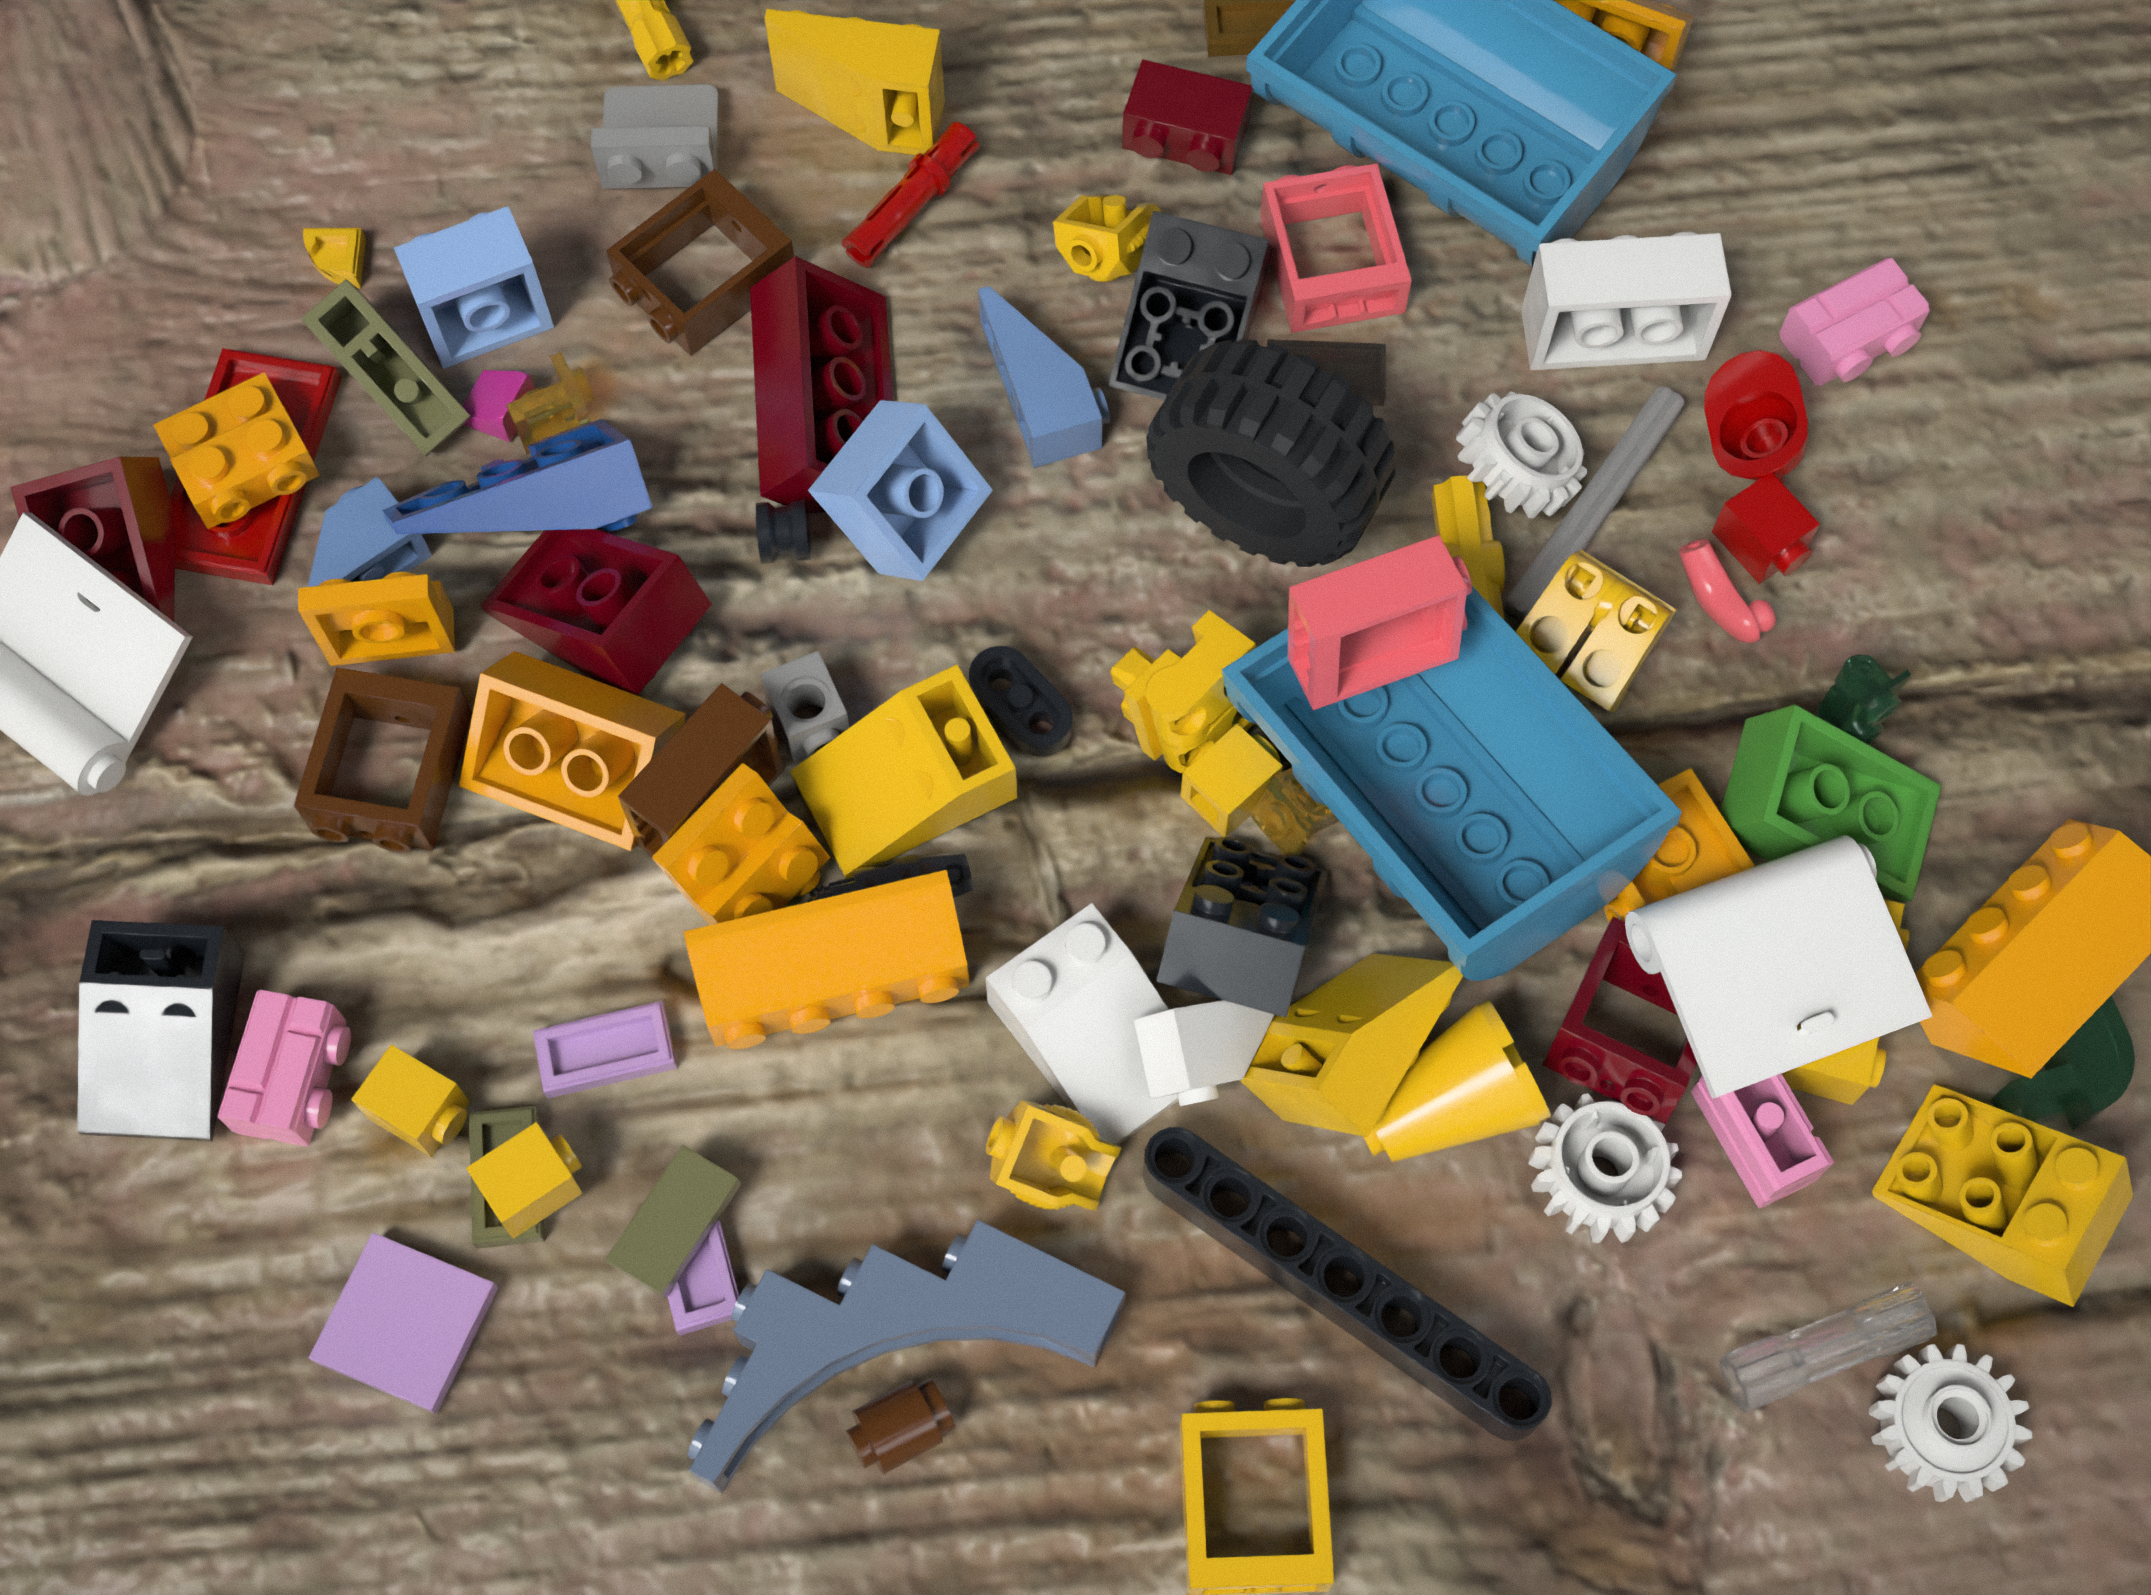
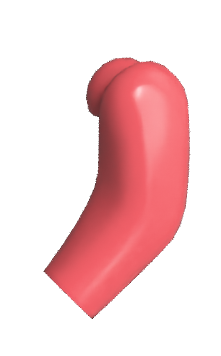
M1695 540L1683 545L1679 549L1685 573L1697 602L1723 630L1740 642L1754 643L1760 640L1761 632H1768L1774 628L1776 617L1771 605L1765 600H1755L1749 605L1746 604L1731 582L1709 540Z

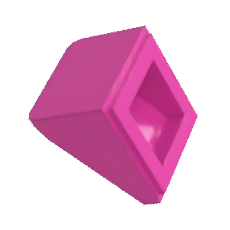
M483 370L462 405L472 416L463 425L510 443L537 397L531 375L520 371Z

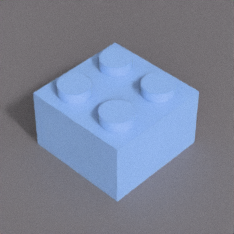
M509 206L493 212L477 214L463 223L435 233L421 234L410 242L394 247L443 369L554 328L533 261Z
M880 400L808 491L878 574L923 581L993 489L925 404Z

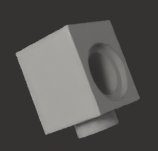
M819 651L760 674L766 701L794 763L804 758H809L850 728L847 712ZM808 705H815L823 709L819 715L810 719H801L794 716L800 708Z

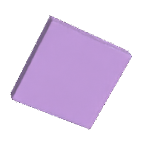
M372 1232L308 1358L316 1364L437 1414L498 1287L494 1282Z

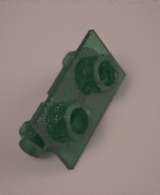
M1869 655L1851 656L1845 661L1834 680L1835 684L1830 687L1819 704L1817 717L1869 745L1884 731L1885 728L1881 722L1894 713L1902 704L1898 694L1912 674L1906 670L1894 679H1891L1873 657Z

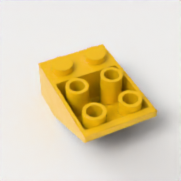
M766 9L765 25L776 91L877 151L917 155L918 153L924 154L935 144L938 139L945 104L940 29L924 28L916 24L899 25L866 21L858 17L840 18L815 15L800 10L781 11Z
M958 664L899 691L790 771L791 777L845 879L853 877L852 870L882 864L1017 798L1016 768Z
M1372 953L1291 1005L1286 1018L1278 1015L1274 1016L1244 1078L1239 1081L1283 1121L1368 1137L1374 1126L1384 1116L1387 1104L1407 1070L1417 1060L1420 1048L1440 1014L1449 1006L1452 994L1463 975L1452 962Z
M1933 1084L1872 1190L1876 1199L2006 1279L2074 1307L2133 1198L2126 1157L1936 1084Z

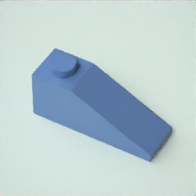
M990 286L978 289L980 323L1033 468L1102 449V425L1110 422L1108 406L1100 388L1091 390L1084 368Z

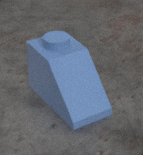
M378 476L364 486L348 490L335 505L325 511L308 587L319 586L320 583L330 579H346L352 582L383 579L390 573L409 572L432 556L422 534H396L386 522L382 510L399 502Z

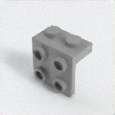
M710 84L616 86L607 89L604 93L603 128H592L591 150L602 189L691 187L714 168L718 171L719 95L716 87Z

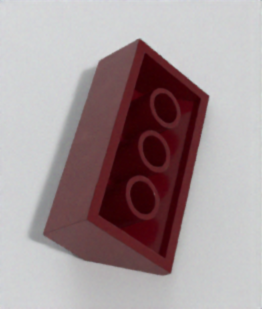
M794 256L750 287L760 496L785 506H788L793 500L805 499L808 513H821L826 511L808 491L809 488L880 400L893 401L886 296Z

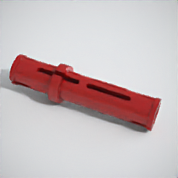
M952 122L930 149L924 154L918 153L908 163L909 170L903 178L866 215V218L842 240V247L847 249L845 251L847 255L858 265L869 268L892 240L918 215L919 211L935 195H943L951 185L950 179L955 175V172L980 148L979 142L974 141L977 138L975 134L964 124Z

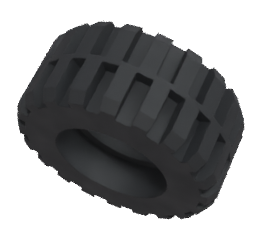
M1241 339L1234 343L1230 340L1218 342L1198 351L1190 358L1148 427L1149 433L1146 436L1148 459L1151 462V470L1156 480L1164 482V492L1173 502L1178 501L1185 508L1184 513L1194 522L1198 523L1200 521L1211 529V534L1224 542L1227 539L1239 545V550L1255 556L1258 553L1267 556L1270 562L1282 565L1290 561L1295 562L1297 567H1312L1318 563L1322 566L1343 558L1359 542L1396 474L1394 443L1390 440L1389 429L1383 418H1376L1373 415V405L1363 394L1357 396L1348 388V381L1336 372L1331 375L1318 367L1319 362L1306 355H1303L1301 358L1288 353V348L1273 343L1266 347L1260 346L1257 340Z

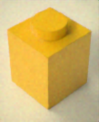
M1237 723L1183 771L1180 797L1222 837H1228L1279 790L1283 767L1280 763L1279 754L1265 738L1258 734L1251 737Z
M392 1044L351 1099L366 1118L431 1158L441 1143L447 1145L459 1134L467 1118V1111L465 1109L470 1103L457 1083Z
M537 1122L466 1167L468 1173L512 1239L582 1194V1191L571 1175L582 1168L579 1160L561 1133L548 1140Z

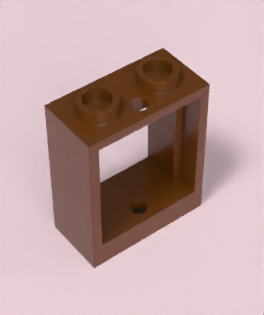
M715 168L606 250L613 273L609 278V282L615 293L626 305L632 307L634 304H637L648 314L647 319L658 336L668 344L675 340L690 356L750 311V287L794 257L792 240ZM714 225L752 262L687 312L683 313L646 276Z
M336 667L294 803V807L310 831L317 837L332 842H347L349 836L372 840L378 847L397 853H408L411 847L433 850L472 716V712L460 688ZM354 717L431 730L408 809L330 796Z
M721 683L617 796L636 844L649 855L653 856L742 763L757 772L768 787L784 771L778 748L780 742L775 735L772 724L773 714L761 700L749 692H743L739 696Z

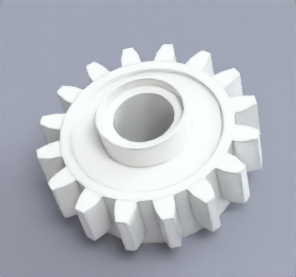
M1509 392L1506 397L1501 399L1493 393L1483 403L1479 402L1463 420L1462 424L1464 427L1456 435V440L1465 447L1457 456L1459 461L1472 464L1474 470L1467 478L1470 482L1483 481L1486 484L1487 489L1485 490L1484 497L1488 500L1495 498L1497 495L1502 497L1507 512L1512 513L1518 505H1521L1528 518L1534 519L1541 510L1550 517L1561 506L1564 507L1582 488L1579 482L1587 474V469L1581 465L1585 452L1580 438L1570 421L1548 402L1534 396L1516 394L1515 392Z
M1589 1093L1582 1094L1575 1105V1111L1564 1103L1558 1106L1551 1117L1553 1124L1544 1122L1535 1139L1542 1146L1535 1147L1528 1161L1529 1165L1544 1170L1536 1176L1531 1184L1533 1192H1550L1552 1199L1544 1210L1546 1215L1551 1216L1563 1210L1569 1215L1565 1231L1571 1235L1581 1224L1590 1226L1593 1243H1600L1610 1228H1613L1615 1235L1621 1243L1627 1242L1636 1232V1225L1645 1232L1650 1231L1660 1219L1657 1212L1666 1213L1676 1199L1674 1194L1668 1189L1674 1188L1682 1178V1171L1670 1166V1161L1679 1151L1677 1143H1666L1661 1133L1666 1124L1652 1121L1647 1116L1636 1114L1625 1107L1624 1104L1609 1097L1604 1102L1595 1103ZM1592 1157H1602L1609 1160L1616 1167L1619 1176L1603 1174L1595 1166Z
M1931 1344L1918 1352V1361L1907 1354L1894 1363L1893 1366L1898 1376L1887 1374L1878 1381L1876 1387L1886 1396V1399L1878 1401L1869 1407V1415L1879 1419L1881 1431L1872 1436L1871 1439L1875 1445H1885L1891 1456L1884 1465L1888 1471L1900 1468L1909 1476L1907 1488L1912 1492L1927 1485L1933 1487L1935 1501L1944 1502L1952 1498L1958 1488L1963 1500L1970 1502L1983 1496V1486L1993 1492L2008 1484L2007 1477L2002 1469L2014 1471L2024 1465L2026 1459L2012 1447L2032 1439V1431L2023 1426L2016 1425L2015 1416L2029 1409L2027 1401L2009 1400L2006 1391L2011 1388L2015 1378L2009 1374L1995 1380L1989 1374L1993 1360L1991 1356L1986 1354L1973 1364L1967 1362L1965 1346L1956 1344L1947 1350L1943 1359L1936 1345ZM1938 1408L1948 1410L1957 1418L1961 1429L1959 1439L1948 1436L1940 1428L1937 1420Z

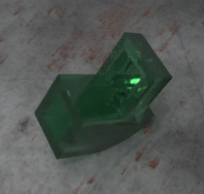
M2110 996L2044 1065L2046 1071L2036 1073L2032 1078L2022 1077L2010 1081L1990 1099L1992 1106L2038 1124L2046 1123L2065 1114L2072 1131L2087 1125L2123 1095L2131 1082L2135 1066V1055L2131 1037L2113 997Z

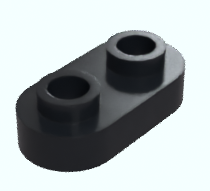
M994 646L983 650L974 658L969 668V685L982 709L1020 750L1029 755L1043 757L1053 755L1067 745L1072 735V711L1070 705L1021 652L1007 646ZM996 679H1006L1012 684L1003 691L994 690L990 686ZM1042 721L1049 723L1052 729L1048 733L1037 734L1030 727L1034 723Z

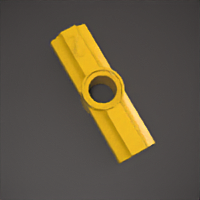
M1469 475L1452 476L1443 483L1433 485L1431 499L1436 536L1440 535L1452 558L1459 556L1463 560L1469 572L1472 586L1504 619L1501 599L1505 582L1504 555L1500 541H1493L1488 500L1484 497L1486 485L1481 481L1470 482L1467 478Z

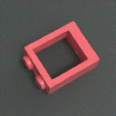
M1378 163L1358 167L1345 165L1333 171L1306 176L1286 175L1276 181L1263 183L1260 220L1265 238L1269 239L1273 247L1271 260L1291 333L1405 313L1412 280ZM1361 212L1377 266L1299 279L1285 225Z
M1440 535L1289 587L1288 660L1313 710L1459 659L1462 631L1467 629L1465 613L1466 596L1472 593V583L1465 563L1459 556L1453 558L1450 556Z

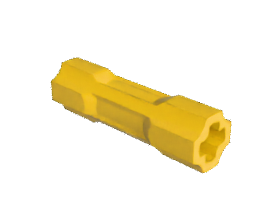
M615 0L633 36L634 47L649 77L665 81L674 75L683 74L694 61L690 54L691 46L676 16L670 13L665 1Z

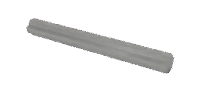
M1666 386L1659 387L1654 391L1508 596L1505 609L1511 616L1517 617L1518 620L1523 622L1565 561L1574 552H1579L1580 549L1584 551L1680 415L1681 409L1684 406V399L1681 394L1673 392Z

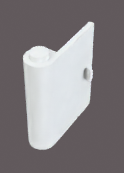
M32 513L22 514L0 557V730L81 795L90 796L98 792L104 793L114 788L123 778L126 771L125 763L193 636Z
M1843 835L1627 913L1625 929L1630 948L1637 962L1648 974L1661 972L1712 1099L1933 1017L1875 880L1877 869L1874 858L1865 845L1857 844L1849 836ZM1802 1022L1801 1029L1797 1030V1025Z

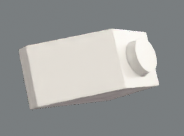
M1222 1000L1174 1008L1134 1020L1150 1098L1177 1094L1180 1106L1218 1099L1217 1085L1244 1078L1275 1014Z

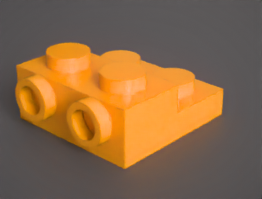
M265 372L153 424L193 506L208 529L222 522L235 521L243 517L249 509L278 495H288L296 492L306 482L320 476Z
M394 572L386 575L383 579L358 582L346 579H330L320 583L319 586L298 588V611L330 666L455 653L453 606L441 581H431L428 574L417 575L410 572Z
M744 763L725 780L652 856L654 862L709 925L784 908L794 896L805 895L816 887L820 879L819 869L831 858L804 822L788 812L760 775Z
M1691 768L1658 784V787L1682 811L1679 823L1669 830L1661 846L1641 872L1621 893L1604 906L1608 922H1610L1612 916L1625 921L1629 911L1755 867Z

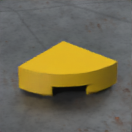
M303 228L304 244L315 268L333 283L339 285L347 279L358 289H361L366 238L362 228Z

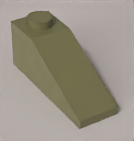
M347 279L301 318L307 327L426 457L472 417L385 317Z

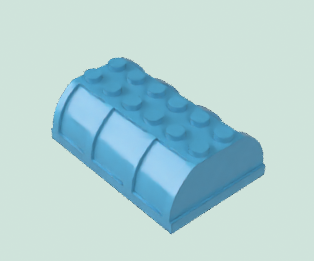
M1296 0L1248 54L1246 59V71L1251 73L1252 88L1257 95L1274 105H1286L1332 134L1334 142L1341 148L1359 158L1369 157L1428 194L1430 203L1454 218L1463 216L1517 250V257L1532 268L1539 245L1541 243H1552L1559 239H1572L1620 180L1647 135L1662 101L1673 89L1677 76L1674 72L1554 0Z
M1473 586L1472 593L1466 596L1465 613L1467 629L1462 631L1459 659L1316 710L1312 709L1288 660V628L1223 668L1222 675L1229 701L1246 720L1258 724L1292 764V772L1296 780L1314 801L1327 805L1372 858L1375 873L1394 895L1408 900L1448 947L1449 960L1468 980L1483 981L1507 973L1610 903L1641 872L1659 849L1669 830L1679 823L1682 811Z

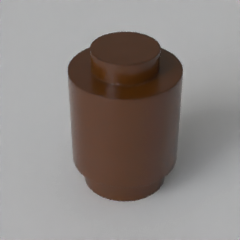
M929 1378L917 1385L913 1380H910L853 1410L852 1414L856 1425L847 1429L846 1433L862 1466L867 1468L876 1463L884 1475L943 1443L942 1435L953 1430L955 1424L939 1389L933 1380Z

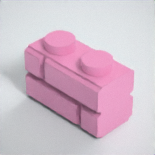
M1886 258L1790 307L1779 332L1780 340L1792 356L1800 360L1802 369L1815 386H1822L1837 377L1842 382H1848L1866 371L1875 357L1885 352H1888L1891 357H1896L1914 346L1921 337L1919 330L1930 311L1929 303L1913 284H1908V277L1893 258Z
M265 990L256 992L217 1116L232 1132L267 1140L270 1138L278 1142L305 1147L310 1145L314 1128H324L330 1116L332 1092L326 1088L333 1065L341 1066L345 1062L351 1043L350 1028L345 1026L346 1020L337 1008L326 1001L304 997L294 998L287 994Z
M1782 1074L1714 1099L1711 1098L1702 1075L1699 1082L1691 1090V1094L1758 1209L1766 1207L1814 1183L1834 1164L1821 1139L1812 1135L1811 1131L1814 1127Z

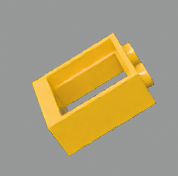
M1280 1398L1263 1402L1264 1411L1236 1412L1234 1402L1205 1401L1194 1404V1413L1181 1414L1179 1433L1187 1595L1328 1592L1334 1584L1323 1409H1305V1400ZM1303 1435L1310 1554L1207 1558L1201 1438Z

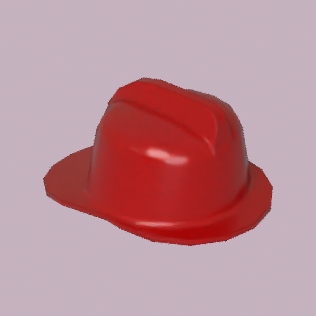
M1763 350L1744 352L1724 362L1712 375L1704 393V411L1715 459L1719 467L1731 476L1757 481L1761 477L1774 474L1783 483V476L1789 474L1800 464L1806 453L1808 442V416L1800 381L1795 370L1779 354Z

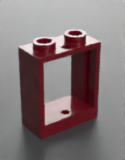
M1612 916L1542 1065L1561 1074L1572 1083L1586 1086L1624 1104L1625 1107L1636 1114L1648 1116L1666 1124L1684 1094L1697 1065L1687 1036L1674 1066L1671 1067L1582 1024L1601 980L1678 1015L1661 972L1648 974L1642 969L1630 948L1626 935L1625 921Z

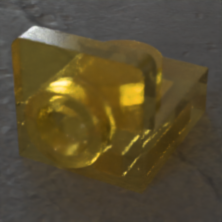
M561 351L549 356L558 383L547 388L533 389L525 393L520 399L506 404L526 455L530 453L529 445L591 422L586 407L587 403L595 400L591 387L581 367L570 371Z
M1292 768L1273 776L1251 813L1252 820L1282 854L1300 855L1314 833L1340 822L1327 805L1319 804L1313 800L1294 777Z

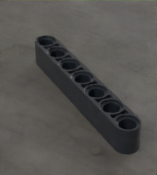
M1182 1127L1165 1128L1149 1139L1144 1154L1143 1180L1147 1189L1155 1198L1486 1431L1505 1441H1518L1528 1437L1548 1416L1552 1405L1551 1391L1547 1381L1537 1371L1193 1132ZM1178 1153L1186 1157L1192 1169L1182 1177L1171 1178L1163 1175L1157 1169L1155 1163L1162 1155ZM1232 1191L1239 1194L1245 1200L1247 1210L1241 1215L1226 1217L1219 1214L1213 1208L1210 1200L1217 1193ZM1277 1230H1289L1300 1238L1303 1250L1291 1257L1281 1256L1269 1247L1267 1237ZM1333 1269H1345L1356 1277L1359 1291L1349 1297H1340L1333 1294L1326 1287L1324 1275ZM1391 1308H1400L1407 1311L1414 1319L1416 1333L1408 1337H1397L1390 1334L1384 1328L1381 1314ZM1447 1348H1457L1464 1351L1473 1363V1375L1467 1378H1455L1449 1375L1440 1363V1352ZM1506 1388H1513L1523 1392L1531 1404L1532 1414L1530 1418L1515 1420L1507 1416L1499 1404V1392Z

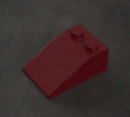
M119 456L11 486L19 519L23 513L34 514L175 623V516L159 457Z
M596 529L544 530L480 606L489 616L590 678L638 696L644 687L655 677L658 670L684 638L691 633L694 626L710 608L712 603L678 554Z

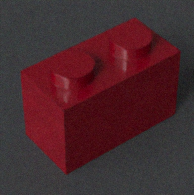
M1142 59L1123 112L1122 149L1134 151L1146 158L1159 157L1191 165L1193 168L1204 172L1216 171L1232 175L1250 121L1252 85Z

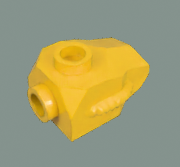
M1081 195L1053 221L1055 245L1074 273L1088 276L1090 279L1099 282L1115 280L1120 276L1132 274L1139 267L1153 211L1161 212V209L1154 203L1146 202L1137 204V207L1130 211L1126 207V198L1121 195Z
M1021 1100L1008 1114L1007 1118L1003 1116L998 1117L986 1143V1154L992 1156L990 1179L996 1185L1009 1189L1010 1193L1015 1194L1016 1198L1037 1208L1041 1207L1043 1210L1064 1209L1066 1206L1074 1204L1096 1211L1106 1177L1122 1149L1099 1138L1097 1128L1083 1114L1056 1104L1042 1106L1025 1100Z

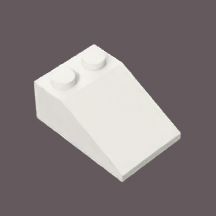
M1093 903L985 978L988 1004L1065 1104L1073 1111H1077L1079 1114H1083L1084 1117L1089 1118L1090 1122H1093V1126L1097 1128L1099 1138L1118 1146L1179 1101L1177 1094L1150 1098L1134 1023L1136 1019L1169 1009L1132 952Z

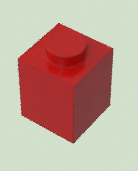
M1774 474L1761 477L1725 502L1711 532L1760 585L1778 571L1783 576H1787L1806 562L1812 554V550L1808 546L1820 523Z

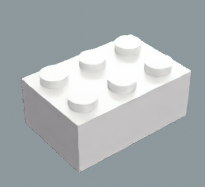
M1680 232L1672 236L1645 238L1622 235L1611 240L1577 241L1567 238L1559 239L1552 243H1541L1536 253L1521 308L1530 370L1706 360L1732 296L1720 233L1697 234L1694 232Z

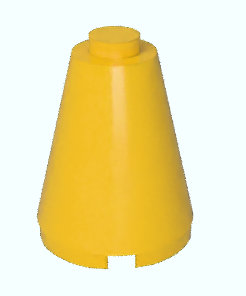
M1489 1000L1471 1008L1419 1053L1417 1060L1407 1070L1388 1102L1384 1116L1374 1126L1369 1136L1363 1137L1373 1156L1386 1151L1391 1162H1396L1540 1125V1122L1550 1118L1551 1114L1528 1066L1525 1062L1523 1063L1513 1045L1514 1041Z

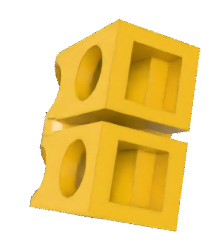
M1580 549L1579 552H1574L1565 561L1518 627L1516 633L1556 677L1561 678L1562 682L1604 709L1615 712L1646 657L1678 610ZM1591 630L1592 633L1590 634L1589 638L1587 639V641L1585 642V644L1573 660V655L1575 654L1576 650L1578 649V647L1580 646L1588 632Z
M1208 610L1192 626L1196 645L1182 658L1170 649H1167L1158 659L1154 660L1136 646L1123 656L1110 671L1113 683L1124 692L1125 696L1121 709L1124 717L1134 724L1141 750L1154 761L1163 754L1168 766L1179 773H1183L1237 723L1245 731L1255 724L1246 720L1229 701L1226 687L1224 686L1222 669L1257 648L1256 643L1211 610Z

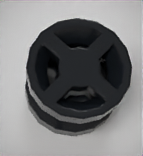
M793 500L787 507L776 508L769 502L756 503V530L761 563H775L780 556L791 555L798 561L811 560L810 527L806 500Z

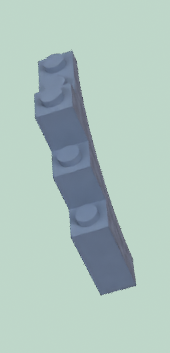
M978 1219L968 1237L959 1233L953 1240L941 1268L942 1271L949 1274L946 1280L872 1244L863 1261L855 1257L845 1270L837 1289V1295L843 1297L841 1304L838 1305L766 1269L758 1285L749 1282L745 1286L731 1315V1319L737 1322L733 1332L741 1345L753 1350L749 1359L740 1356L730 1369L722 1387V1394L728 1396L715 1422L707 1418L697 1430L687 1454L689 1458L694 1460L689 1471L698 1482L722 1494L752 1447L792 1406L835 1376L886 1353L938 1341L996 1340L1047 1349L1095 1367L1124 1309L1125 1292Z

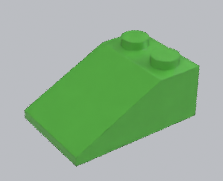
M1794 704L1746 719L1720 813L1743 848L1770 861L1827 840L1847 835L1854 839L1857 844L1865 845L1871 852L1877 869L1875 880L1881 894L1906 902L1913 900L1941 785Z

